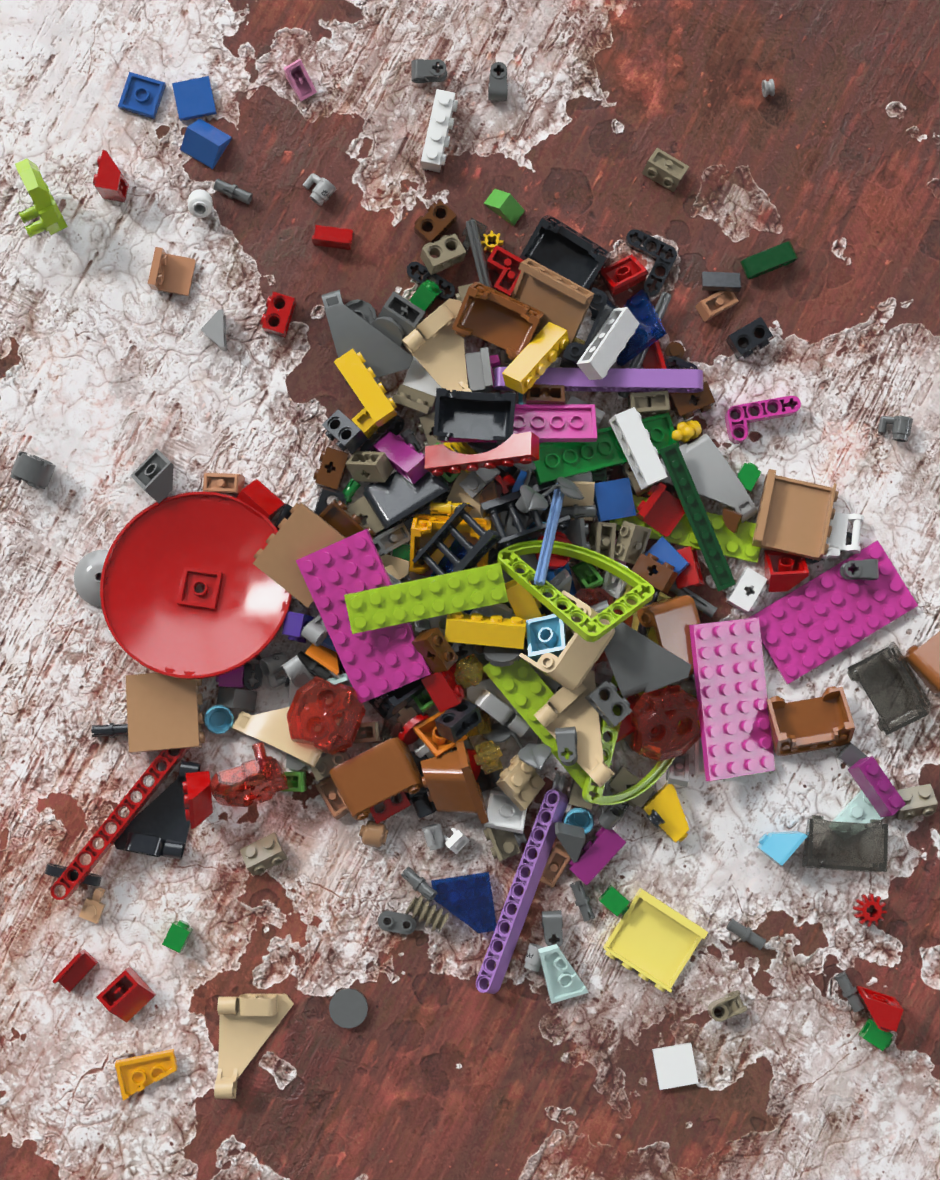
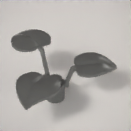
M532 461L531 464H514L516 468L527 472L525 483L520 487L521 497L515 503L520 511L528 513L531 510L547 509L548 502L544 497L555 489H560L567 497L578 500L584 499L576 484L565 477H558L556 480L558 484H555L541 495L528 486L532 474L531 471L536 469L534 462Z
M499 722L488 726L481 733V737L492 743L505 742L512 736L521 749L518 752L519 759L538 770H542L544 763L551 755V748L541 744L539 737L537 745L529 743L523 747L517 735Z

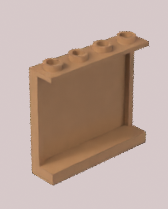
M527 258L520 263L518 269L521 270L511 297L544 313L534 337L550 322L566 329L569 342L573 343L595 293ZM565 350L561 352L558 358H562Z
M768 469L765 476L752 546L820 561L823 555H827L829 548L826 540L827 537H830L832 526H829L830 519L833 520L835 515L833 502H836L838 498L837 484L834 483L832 487L778 476L776 475V470Z
M302 502L300 505L296 503L290 510L292 515L288 520L284 518L278 525L280 530L276 535L272 533L266 540L268 545L265 549L260 548L254 555L256 560L253 564L308 608L314 600L296 560L341 541L346 537L308 508L305 502Z
M159 673L125 675L129 753L137 755L141 754V752L195 747L203 749L202 743H205V733L201 730V724H204V714L200 711V705H203V695L199 693L202 679H179Z

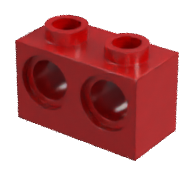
M273 292L272 296L268 297L266 302L268 309L266 315H262L260 322L264 332L286 338L297 303L294 297ZM278 302L285 303L282 309L275 308ZM272 320L280 321L276 327L270 326Z
M400 792L402 800L399 803H394L391 798L383 801L382 803L385 805L383 812H377L374 806L370 808L377 824L412 805L405 792Z

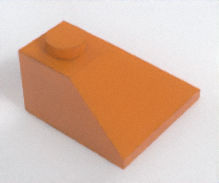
M314 644L305 652V654L337 676L342 674L337 652L322 645L317 647Z
M439 712L413 727L414 732L436 758L456 746V743L440 736L438 733L435 719L444 712ZM464 735L457 742L465 741L468 737Z

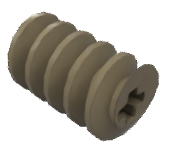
M415 895L405 914L407 915L412 911L413 919L419 916V923L426 920V928L432 924L431 931L434 932L436 929H439L440 932L450 913L447 912L442 915L443 908L436 911L437 904L434 903L432 906H429L430 902L428 900L423 902V895L418 898Z

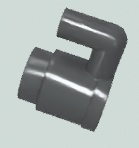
M881 416L878 433H885L887 424H893L892 440L908 442L913 418L906 416Z

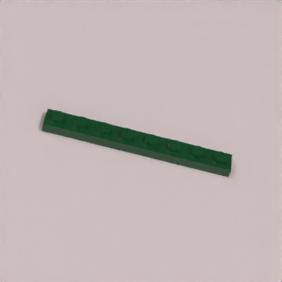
M676 442L659 449L718 592L736 585L678 443Z

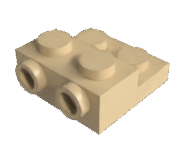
M516 755L510 760V766L500 773V778L496 784L519 810L523 811L526 810L539 793L545 782L535 772L536 768L527 765Z

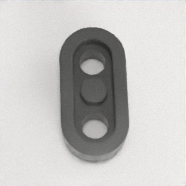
M386 910L379 915L378 925L384 931L411 934L416 928V919H413L410 914L406 915L405 913ZM390 918L391 923L388 925L385 924L384 919ZM408 921L410 927L405 928L403 922Z

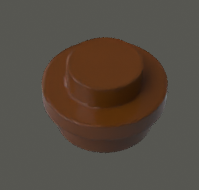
M671 342L667 345L665 354L667 357L673 355L682 358L684 347L679 342Z

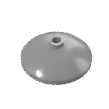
M96 550L88 553L79 561L74 572V585L79 596L87 603L101 607L100 581L97 580V575L102 574L105 558L109 550Z

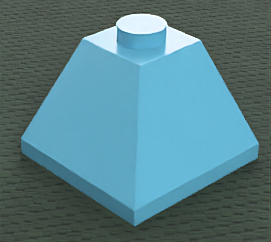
M555 614L526 620L528 657L535 662L545 653H552L559 657L566 647L565 623Z
M798 831L764 834L758 841L759 846L757 848L774 863L783 866L807 838V835Z

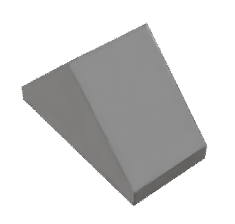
M220 309L201 328V331L222 351H227L226 315L223 309Z

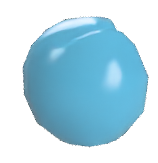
M214 705L209 708L204 719L207 729L215 734L227 732L234 722L233 713L224 705Z
M574 807L566 814L564 823L584 828L586 835L591 832L594 826V819L591 812L587 809Z

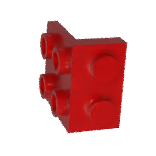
M660 482L658 486L653 485L647 493L650 495L646 502L642 500L636 508L639 511L636 517L664 537H668L685 512L680 500L666 491L665 488L667 486Z

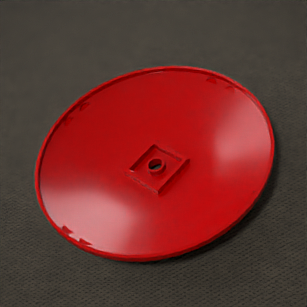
M201 491L177 494L142 510L117 535L105 558L101 574V607L108 628L117 643L142 666L159 674L179 679L216 677L238 669L253 660L278 634L292 600V595L253 564L256 560L254 555L260 548L265 549L268 545L266 540L272 533L276 535L278 532L277 528L266 516L240 499L216 492ZM239 503L251 508L253 511L258 513L262 518L256 516ZM199 584L205 585V590L202 593L195 592V588Z

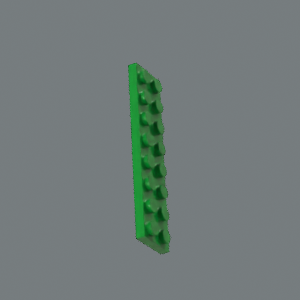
M669 412L642 419V424L648 430L651 443L656 447L658 455H660L659 449L676 442L678 443L671 436L674 427ZM612 427L597 430L596 442L539 444V460L533 462L536 466L534 472L538 485L556 481L558 477L568 478L624 464L628 461Z

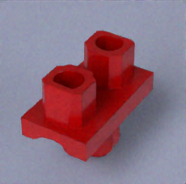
M511 474L504 478L498 475L494 479L498 497L509 494V491L512 490L515 484Z

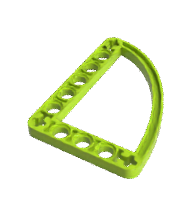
M543 540L519 542L502 549L498 553L497 563H501V568L587 642H595L649 603L655 592L654 587L615 560L584 547L554 541L551 554L568 556L595 565L633 587L632 590L591 619L547 580H545L543 586H534L529 583V581L534 580L536 571L519 556L540 553ZM515 569H523L525 573H517ZM549 592L553 597L547 598L543 593ZM627 600H634L637 604L631 605ZM557 605H565L567 609L561 610ZM619 609L624 614L618 615L613 610ZM579 617L582 621L574 622L571 618ZM606 619L610 622V624L604 625L600 622V620Z
M613 675L611 683H613L616 688H619L615 676ZM669 686L659 688L656 697L652 696L651 691L635 694L683 711L676 732L658 763L637 784L618 794L602 796L605 784L602 787L591 785V783L596 784V782L587 774L582 791L583 799L588 803L597 805H615L634 799L654 785L672 764L688 735L697 708L696 697ZM618 690L617 693L622 698L621 691ZM670 692L675 695V700L672 703L668 701V694ZM688 700V702H690V706H687L686 703L680 701ZM614 705L612 711L616 716H619L620 708ZM601 717L602 750L606 754L604 763L610 768L621 722L615 727L610 728ZM606 731L611 735L609 742H605L603 739ZM593 791V793H595V797L589 795V792Z

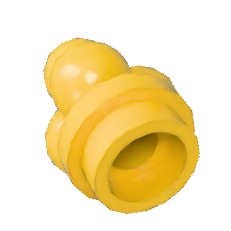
M695 420L680 422L677 425V430L672 432V439L675 441L681 440L684 443L690 441V439H695L702 432L701 425Z

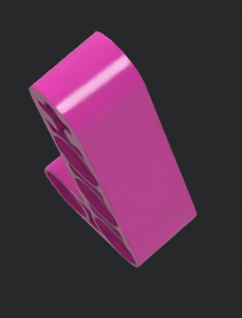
M785 396L730 407L725 414L729 440L734 444L743 442L748 436L747 423L793 415L800 409V399L796 396ZM788 403H790V405H794V407H793L792 409H791L790 406H788V407H784V406H786ZM768 405H773L776 408V413L769 412ZM754 408L757 411V416H751L749 409ZM730 412H737L739 419H732ZM734 430L741 431L742 438L735 437Z

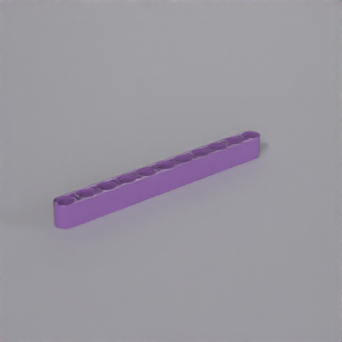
M507 367L495 368L494 389L515 391L505 386L502 373ZM547 368L545 373L534 384L564 385L565 391H668L674 393H697L703 391V371L699 369L610 368L608 374L603 379L589 380L580 368Z
M549 790L543 798L476 980V988L479 992L495 994L501 987L556 838L554 823L562 822L568 805V797L562 792Z

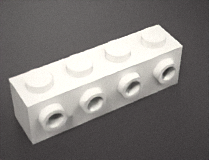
M436 90L421 159L422 169L440 172L441 165H445L446 154H444L445 147H449L450 142L448 132L449 129L452 130L454 118H452L453 111L456 112L458 105L454 92Z
M628 307L613 309L577 362V365L589 380H600L606 377L608 370L616 362L618 355L626 347V343L634 335L636 328L640 324Z
M635 407L614 415L609 420L610 425L641 490L667 478L666 468L661 464L658 451L652 445L650 434L644 428L642 417Z

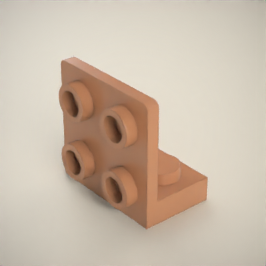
M155 247L148 285L152 290L189 296L196 260L166 254L163 248Z

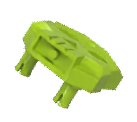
M27 158L15 163L17 171L34 203V206L18 213L24 224L40 216V220L24 226L29 237L31 238L45 230L46 232L49 231L50 235H53L67 228L68 226L46 182L44 183L38 166Z

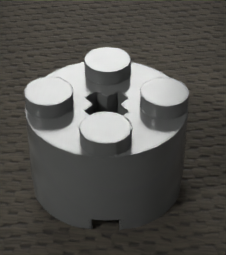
M19 451L10 477L19 481H26L29 486L45 489L48 487L56 465L38 456H28L27 452Z

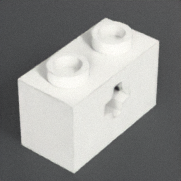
M748 567L745 568L726 602L744 613L750 610L753 611L758 603L756 598L759 594L762 595L768 586L765 584L767 578ZM750 587V592L752 594L745 595L747 591L744 589Z

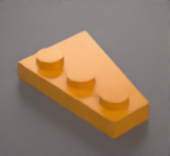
M174 1049L117 1060L115 1062L123 1101L132 1094L145 1089L146 1086L153 1082H157L177 1071L178 1066Z

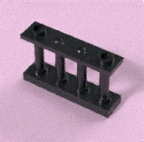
M552 481L541 485L536 484L531 486V488L542 495L553 487L555 482ZM520 490L481 503L480 513L482 518H491L496 531L501 536L496 542L497 552L510 545L544 536L547 523L543 524L538 510L530 511L536 527L525 530L515 505L521 497ZM554 490L544 497L548 502L549 510ZM509 511L518 531L517 534L507 537L498 516L500 512ZM560 515L557 532H562L569 527L571 520L569 515L563 518Z
M462 503L454 509V514L431 540L417 551L416 557L412 561L421 565L426 563L436 575L446 574L430 557L438 548L454 565V569L450 573L471 569L479 563L501 536L497 531L490 529L485 531L468 514L473 507ZM462 520L480 536V540L475 545H472L456 529ZM450 534L467 551L461 560L443 543Z

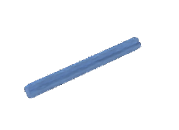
M555 489L534 578L535 585L543 586L545 584L564 494L560 489Z

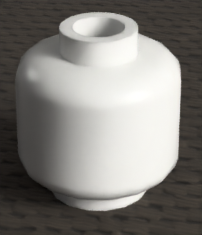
M201 189L193 191L188 197V210L191 215L197 218H205L211 213L213 207L211 195Z

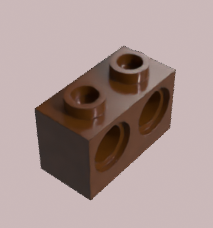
M441 200L437 204L434 202L428 208V213L424 217L420 216L414 223L415 233L426 243L437 242L457 221V215ZM438 213H444L446 215L443 219H439L436 217ZM431 226L433 229L430 232H425L423 228Z

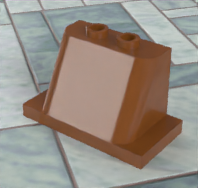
M464 741L456 742V751L440 755L437 758L433 757L421 761L424 775L422 782L424 788L429 789L427 791L429 801L434 802L438 812L477 813L481 824L489 822L484 797L471 769Z

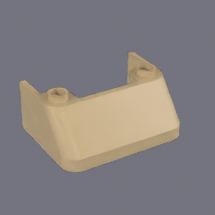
M564 590L562 591L564 596L591 619L599 614L581 600ZM573 617L576 622L582 621L579 617ZM606 619L600 620V622L604 625L610 624V622ZM615 628L595 642H587L575 632L559 657L552 653H545L535 662L523 653H520L519 656L566 689L575 690L584 681L614 636Z

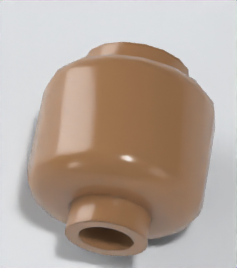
M369 820L366 826H361L359 836L362 837L364 845L379 848L382 844L385 845L389 830L386 829L384 823L377 824L375 821Z

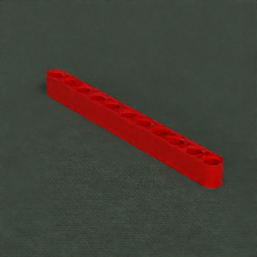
M190 748L180 749L176 756L171 755V750H162L53 884L51 896L54 899L66 900L72 896ZM166 761V770L159 771V763ZM153 776L155 782L151 787H148L146 780L148 777ZM136 792H141L142 799L139 802H135L133 799ZM127 807L130 811L129 815L123 818L121 810ZM111 823H115L117 830L111 834L108 831V827ZM101 838L104 841V846L101 849H97L96 841ZM86 854L91 856V862L88 865L83 863V858ZM73 870H77L79 874L75 881L70 877ZM60 886H64L66 889V893L62 897L57 892Z

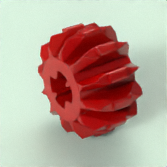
M869 893L867 898L865 894H862V901L859 899L855 900L859 905L853 906V910L858 911L854 914V917L860 918L859 923H865L867 927H871L872 923L878 926V919L881 921L885 920L881 915L887 914V911L882 909L886 906V903L880 902V896L874 898V894ZM872 907L873 912L868 913L866 911L867 908Z

